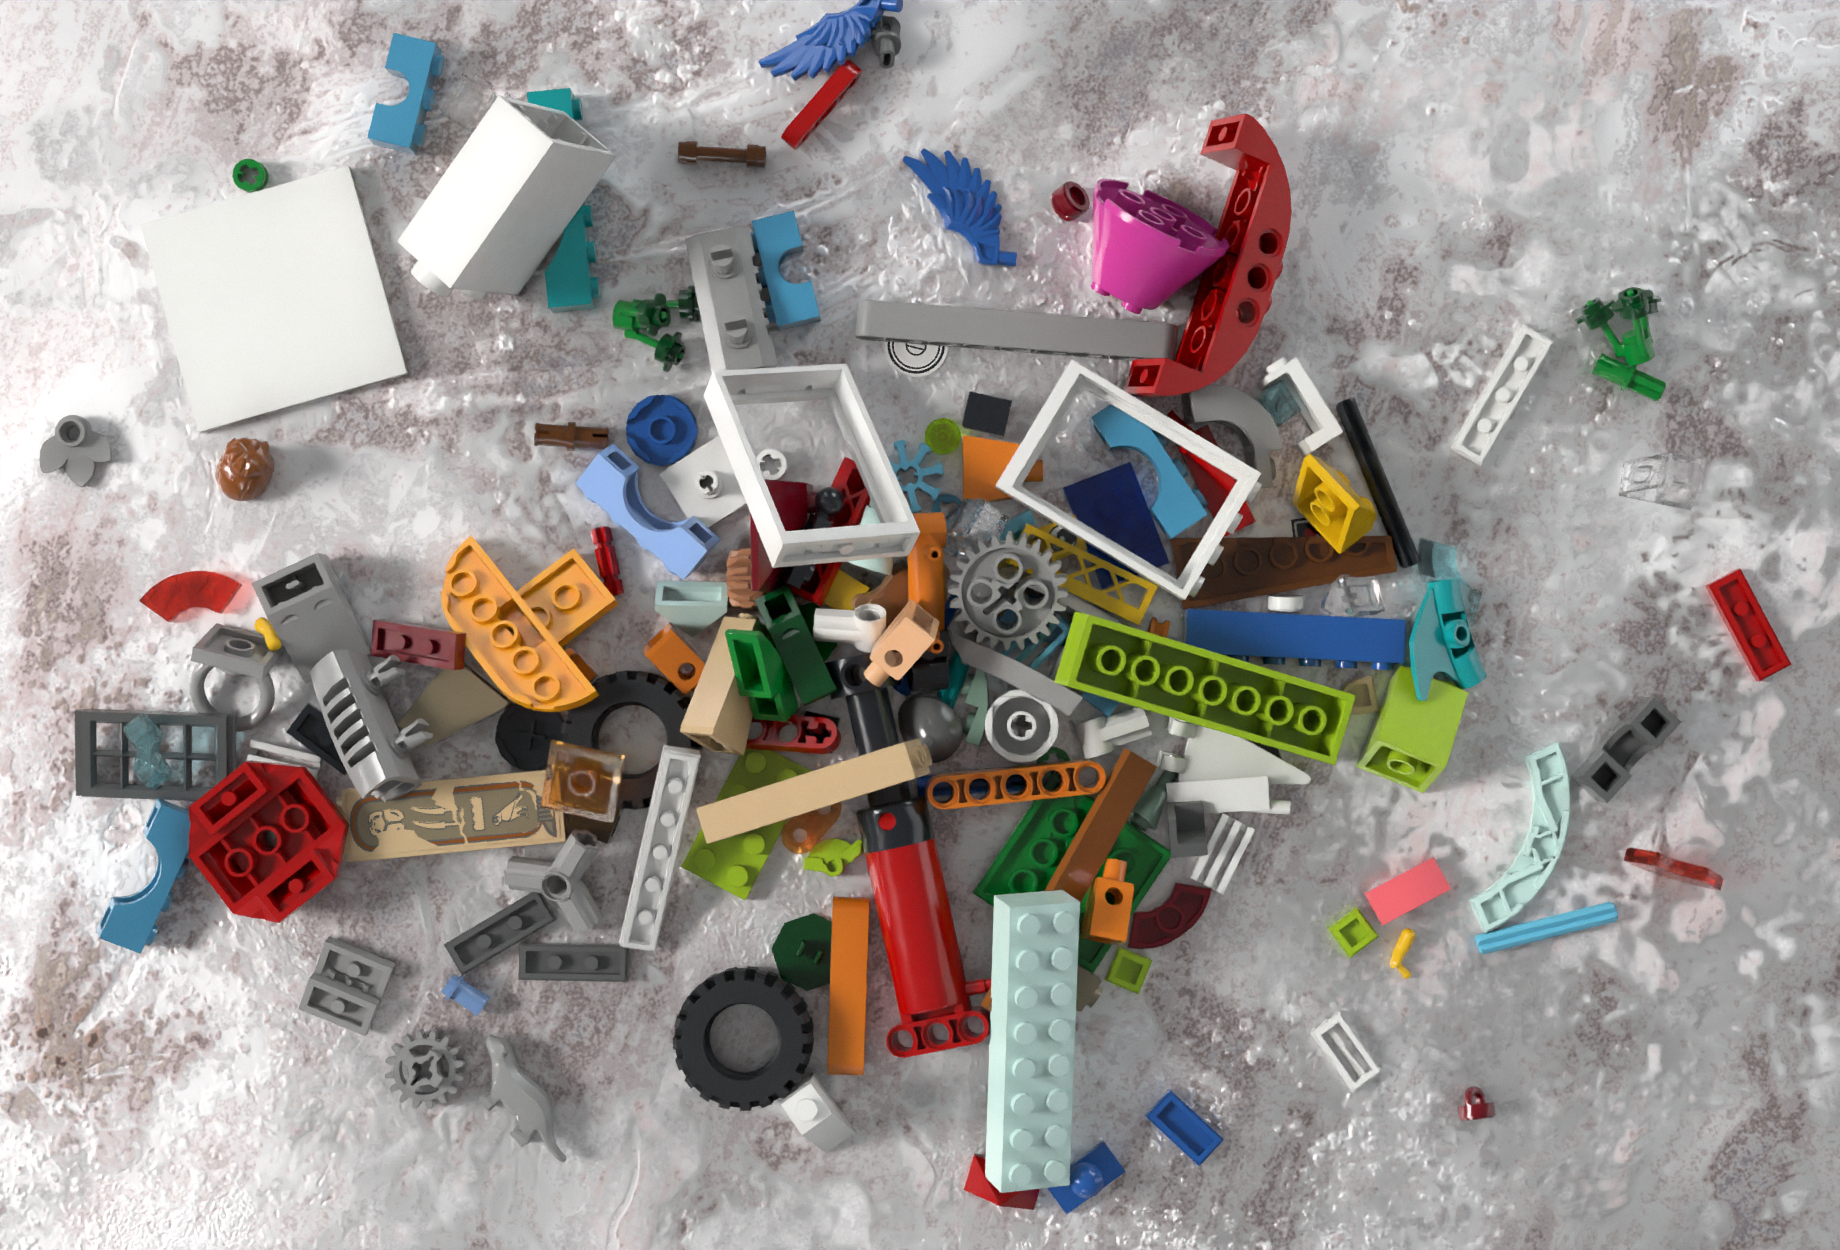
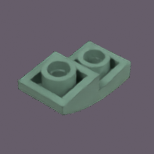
M977 669L975 675L968 673L961 693L967 695L965 703L978 707L976 714L969 712L964 724L963 732L968 734L965 742L980 747L985 734V719L989 709V688L986 672Z

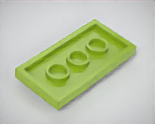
M745 749L744 756L739 755L715 802L811 772V770L775 751ZM788 819L709 844L706 843L701 827L681 867L746 900Z

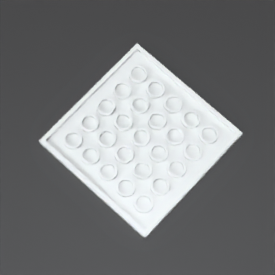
M349 165L140 224L199 433L409 374L352 169Z

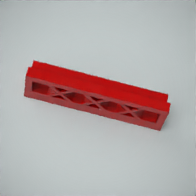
M844 457L831 487L836 488L843 495L844 505L838 514L830 516L828 520L832 522L830 528L860 525L866 505L870 503L869 494L854 460ZM842 562L815 564L814 573L807 584L802 583L800 589L788 584L791 592L822 606Z

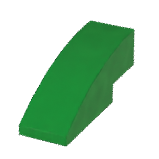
M727 629L725 637L740 696L749 697L754 719L786 722L799 705L790 676L779 653L761 631Z

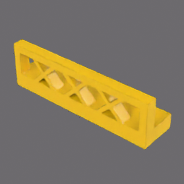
M1025 524L1020 537L1023 533H1027L1028 540L1030 534H1033L1044 540L1046 549L1051 548L1050 543L1062 548L1052 553L1051 562L1056 561V556L1067 552L1076 555L1081 570L1068 574L1067 581L1058 586L1067 588L1069 593L1140 625L1157 590V585L1034 526ZM1006 558L1005 562L1019 568L1018 563L1014 559ZM1083 559L1095 565L1086 568ZM1028 568L1025 572L1032 574L1033 570ZM1099 568L1108 570L1113 586L1102 590L1093 588L1088 572ZM1058 570V571H1056L1055 573H1056V574H1061L1062 572H1060V571ZM1083 574L1086 584L1074 579V577ZM1115 574L1127 579V581L1118 583ZM1135 583L1147 590L1138 608H1135L1125 603L1120 588ZM1115 590L1116 593H1117L1118 599H1116V598H1114V597H1112V596H1110V595H1108V594H1106V593Z

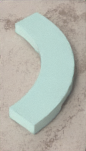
M1559 742L1523 756L1532 786L1533 800L1530 826L1519 854L1507 871L1493 885L1468 899L1483 933L1501 926L1517 915L1536 893L1544 887L1562 854L1571 818L1569 789L1571 787L1566 760Z

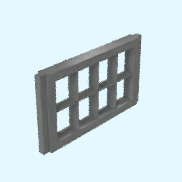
M111 709L74 710L76 796L196 801L213 787H192V760L215 761V785L237 769L236 715ZM96 723L120 724V750H97ZM128 724L151 725L152 752L128 751ZM160 725L183 726V753L160 752ZM192 726L215 727V754L192 753ZM97 757H120V784L97 783ZM128 758L152 759V785L129 784ZM160 759L183 760L184 786L160 785Z

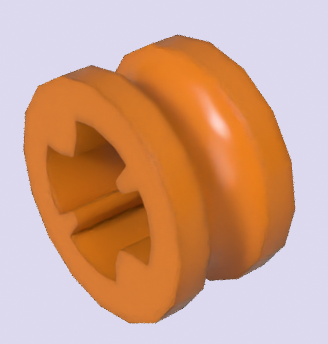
M1152 617L1147 632L1167 638L1170 621L1165 620L1163 623H1159L1157 618Z

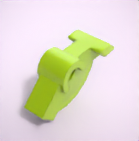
M834 838L826 839L816 844L810 851L809 856L805 857L803 869L824 872L831 877L841 875L847 865L864 854L862 839H858L853 844H850L848 841Z

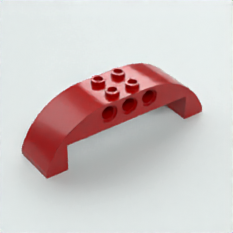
M1244 113L1211 120L1200 155L1236 170L1215 235L1220 242L1223 238L1227 239L1229 248L1223 257L1203 272L1175 361L1168 358L1133 359L1123 390L1134 397L1180 395L1199 390L1217 381L1230 371L1247 352L1258 333L1264 315L1270 309L1272 304L1271 293L1275 281L1283 270L1282 259L1290 233L1291 195L1285 166L1276 146L1265 129L1249 114Z

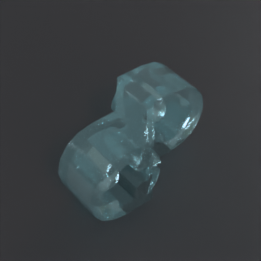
M141 713L125 724L123 729L126 737L137 750L133 771L148 788L155 790L172 778V770L159 753L163 732L148 715Z

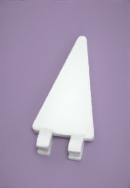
M1172 717L1169 718L1166 730L1172 735L1188 738L1183 757L1160 750L1156 763L1160 765V769L1177 772L1179 782L1268 776L1269 784L1306 785L1311 781V777L1306 772L1247 739Z

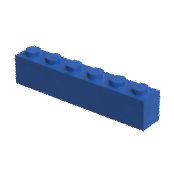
M1185 609L1182 643L1221 655H1227L1228 657L1248 663L1249 656L1263 657V664L1285 665V658L1299 659V666L1321 667V660L1336 661L1335 668L1357 669L1358 662H1372L1371 669L1394 670V663H1404L1406 620Z

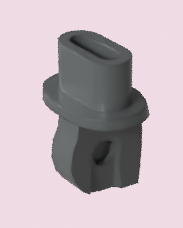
M883 15L876 24V28H871L873 49L879 57L880 66L885 69L893 67L895 56L901 49V39L899 37L901 26L899 21L893 16Z

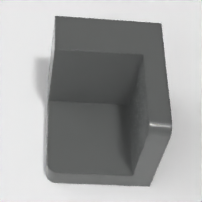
M1203 802L1167 803L1171 858L1208 855Z

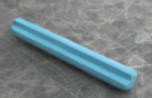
M1606 902L1478 934L1475 936V943L1479 953L1487 954L1616 922L1618 920V912L1614 903Z

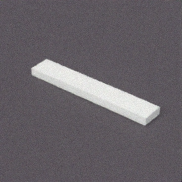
M663 745L620 935V947L656 952L701 758L700 750Z

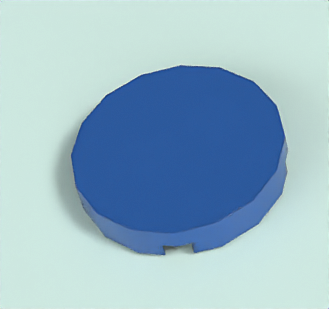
M670 395L648 396L638 402L628 415L626 423L627 443L634 454L647 464L659 467L673 465L689 455L695 447L698 436L696 417L689 406L677 397Z

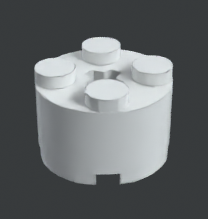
M1020 689L1011 690L1000 695L992 702L987 711L985 719L987 741L997 754L1007 760L1020 763L1034 761L1047 753L1057 738L1058 718L1052 705L1045 701L1042 702ZM1018 715H1024V720L1031 722V729L1025 730L1024 736H1018L1017 730L1011 729V722H1016Z

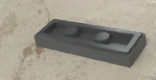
M531 892L445 943L444 946L461 975H464L557 920V917L542 893Z
M519 943L518 980L628 982L629 948L620 947V944Z

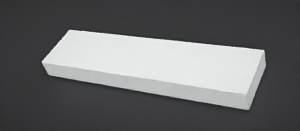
M1525 324L1520 326L1448 449L1478 467L1483 465L1555 343L1554 341Z

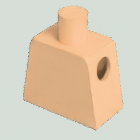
M911 599L873 645L869 657L873 662L863 672L866 679L877 687H881L889 676L899 681L935 641L940 622Z

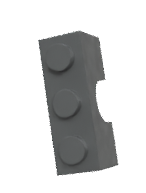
M1643 697L1576 770L1571 778L1597 802L1608 803L1632 777L1629 772L1647 752L1657 749L1677 728L1681 721L1655 697Z

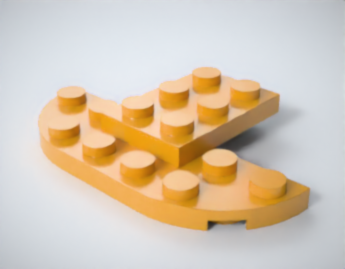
M472 535L467 538L454 552L445 568L446 576L443 591H441V603L449 625L454 631L466 633V648L495 685L515 703L543 712H559L574 709L598 697L599 695L595 688L562 647L615 608L618 603L577 551L573 548L516 591Z

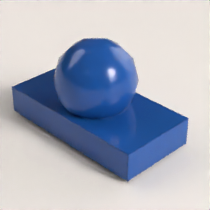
M1102 1141L1070 1164V1185L1050 1187L1048 1190L1064 1212L1069 1214L1086 1200L1096 1196L1105 1186L1122 1175L1125 1170L1106 1143Z

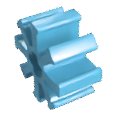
M906 441L894 442V449L898 452L900 463L896 465L891 461L889 462L898 482H901V477H897L900 471L906 473L909 469H913L916 472L914 473V478H918L915 484L909 482L906 486L900 484V487L904 494H908L911 512L920 513L921 506L917 503L915 492L917 490L931 497L932 502H934L940 496L941 490L940 488L934 489L923 482V479L934 476L943 477V466L941 462H938L937 466L921 469L920 465L926 455L931 454V448L924 443H920L919 451L913 461H907L905 452Z

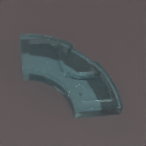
M1420 538L1418 545V555L1420 557L1418 570L1425 591L1427 592L1426 582L1459 578L1466 618L1469 627H1473L1482 592L1469 586L1461 577L1456 565L1457 548Z

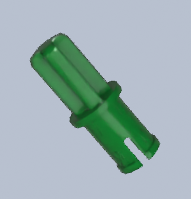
M1604 353L1600 354L1596 362L1597 365L1591 373L1621 386L1620 390L1622 391L1628 389L1653 401H1658L1661 398L1666 387L1664 381L1637 370V365L1630 367L1606 356Z

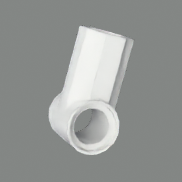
M864 604L858 606L855 610L816 608L813 626V638L815 641L853 643L858 650L871 652L875 642L886 630V610L880 605Z
M1138 707L1121 711L1109 717L1102 715L1074 725L1085 759L1103 755L1116 750L1117 746L1152 735L1144 709Z

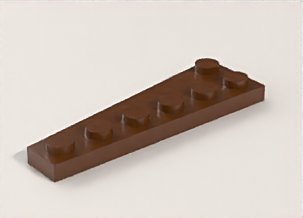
M1323 536L1222 538L1219 544L1224 549L1213 566L1207 563L1200 576L1205 578L1201 588L1195 597L1188 594L1185 600L1180 599L1182 610L1397 572L1391 536H1363L1341 554ZM1174 538L1169 540L1177 580L1202 538Z

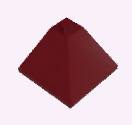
M764 479L785 531L803 530L810 514L814 515L817 511L815 497L818 491H813V485L804 482ZM750 513L752 591L768 594L784 586L785 582L779 580L785 567H772Z

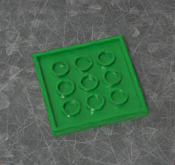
M1052 772L1050 778L1045 782L1044 788L1046 790L1055 789L1058 785H1054L1060 783V776ZM1089 795L1074 796L1076 814L1069 809L1072 805V796L1033 800L972 893L994 907V895L1045 891L1066 852H1058L1055 843L1045 838L1043 801L1046 809L1052 813L1048 815L1049 827L1053 832L1051 833V839L1058 841L1059 846L1063 847L1066 846V840L1071 839L1072 834L1079 830L1095 801ZM1065 812H1068V813L1065 814V815L1056 816L1057 814H1063V813H1065ZM1072 815L1074 826L1068 832L1064 828V820L1071 821ZM1054 821H1057V831L1053 826ZM1126 821L1106 858L1127 862L1124 882L1134 884L1130 917L1171 858V851ZM1105 860L1095 878L1103 877ZM1088 889L1080 903L1078 964L1094 973L1112 945L1080 939L1089 894ZM1106 891V901L1114 905V895Z

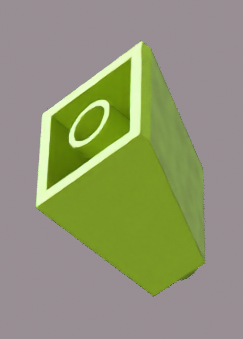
M1400 666L1389 680L1379 706L1380 711L1376 713L1356 767L1424 793L1447 766L1469 692L1459 689L1452 682L1439 681L1432 678L1427 700L1418 701L1411 667Z

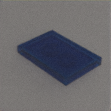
M1131 462L1062 488L1072 515H1076L1077 520L1157 568L1170 563ZM1086 543V551L1136 576L1139 575ZM1104 568L1094 570L1101 589L1113 585L1108 570ZM1115 574L1118 583L1121 582V581L1127 580V579H1125V578H1123V577H1121V576Z

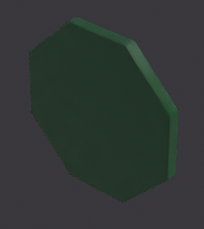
M812 913L784 923L771 948L782 979L805 991L830 984L831 921Z

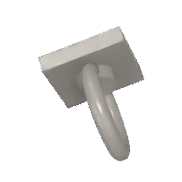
M216 623L192 649L191 661L197 662L190 677L189 691L193 705L198 713H220L209 703L204 690L207 674L216 667L230 675L254 677L260 688V701L255 710L246 716L236 717V732L246 731L261 724L269 716L274 705L275 688L269 671L284 655L285 648L282 642L279 650L271 651L268 649L263 635Z

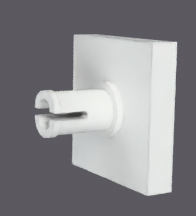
M720 435L659 473L686 517L695 516L709 529L747 505Z

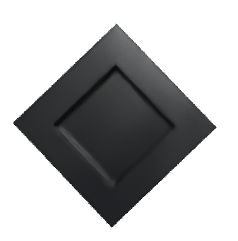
M969 391L962 426L967 429L989 433V437L1003 439L1012 401Z

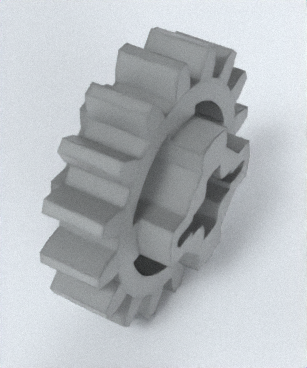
M423 1028L418 1029L415 1035L416 1039L407 1033L402 1037L405 1046L395 1043L391 1048L397 1055L390 1056L385 1061L393 1066V1070L387 1072L385 1078H394L396 1082L390 1087V1091L393 1092L400 1089L403 1093L399 1101L403 1103L410 1097L413 1099L412 1105L415 1109L420 1106L422 1101H425L428 1109H432L435 1106L436 1098L440 1103L445 1104L449 1101L446 1092L455 1095L460 1089L454 1082L465 1079V1074L458 1072V1068L465 1065L466 1060L457 1059L455 1056L461 1050V1047L455 1046L451 1048L448 1045L452 1038L450 1035L442 1040L438 1039L437 1029L432 1030L429 1037H426ZM418 1045L433 1046L429 1052L424 1053L412 1049ZM444 1056L449 1065V1073L443 1068L442 1058ZM434 1057L429 1068L431 1073L417 1081L422 1070L420 1064ZM402 1064L407 1067L409 1077L407 1082L403 1075ZM431 1085L434 1088H439L434 1092L418 1091L422 1086Z

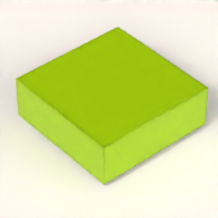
M1354 907L1327 927L1349 958L1379 937L1358 907Z
M1118 946L1104 980L1139 995L1152 960Z

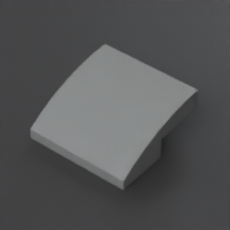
M329 936L324 943L315 971L308 980L298 1009L366 1036L385 995L396 963Z

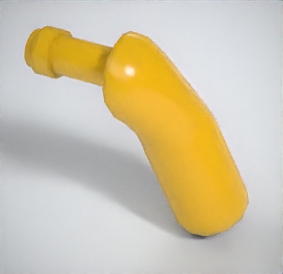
M258 618L254 624L255 630L264 636L269 650H279L281 648V641L271 623L266 618Z
M1405 928L1402 931L1390 959L1391 968L1396 967L1405 979L1411 976V972L1401 962L1410 950L1416 937V933L1410 928Z

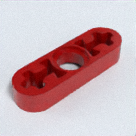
M850 59L846 60L845 64L835 71L788 125L781 139L794 150H797L856 84L863 70Z

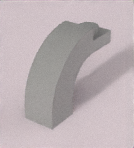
M1211 384L1199 390L1181 394L1185 423L1215 422L1231 429L1243 446L1245 464L1261 473L1257 482L1262 484L1260 489L1273 487L1272 480L1276 477V466L1274 460L1270 458L1269 451L1282 450L1283 447L1276 424L1266 409L1245 392L1225 385Z

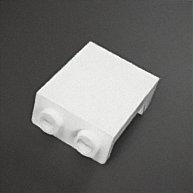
M1282 357L1261 372L1264 378L1257 384L1259 389L1262 390L1275 381H1280L1313 433L1295 445L1302 458L1343 433L1340 425L1297 357L1288 363Z

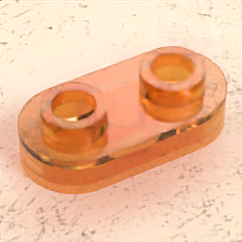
M841 802L831 805V811L826 815H822L818 810L791 818L782 830L784 846L795 854H804L811 851L840 817L842 812ZM802 828L807 832V839L804 842H798L794 839L793 834L796 829Z

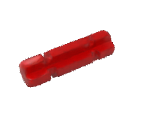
M608 526L594 528L591 530L593 544L597 546V549L594 550L600 578L604 579L603 584L613 597L622 595L624 589L622 579H618L620 570L615 546H611V541H613L611 529Z

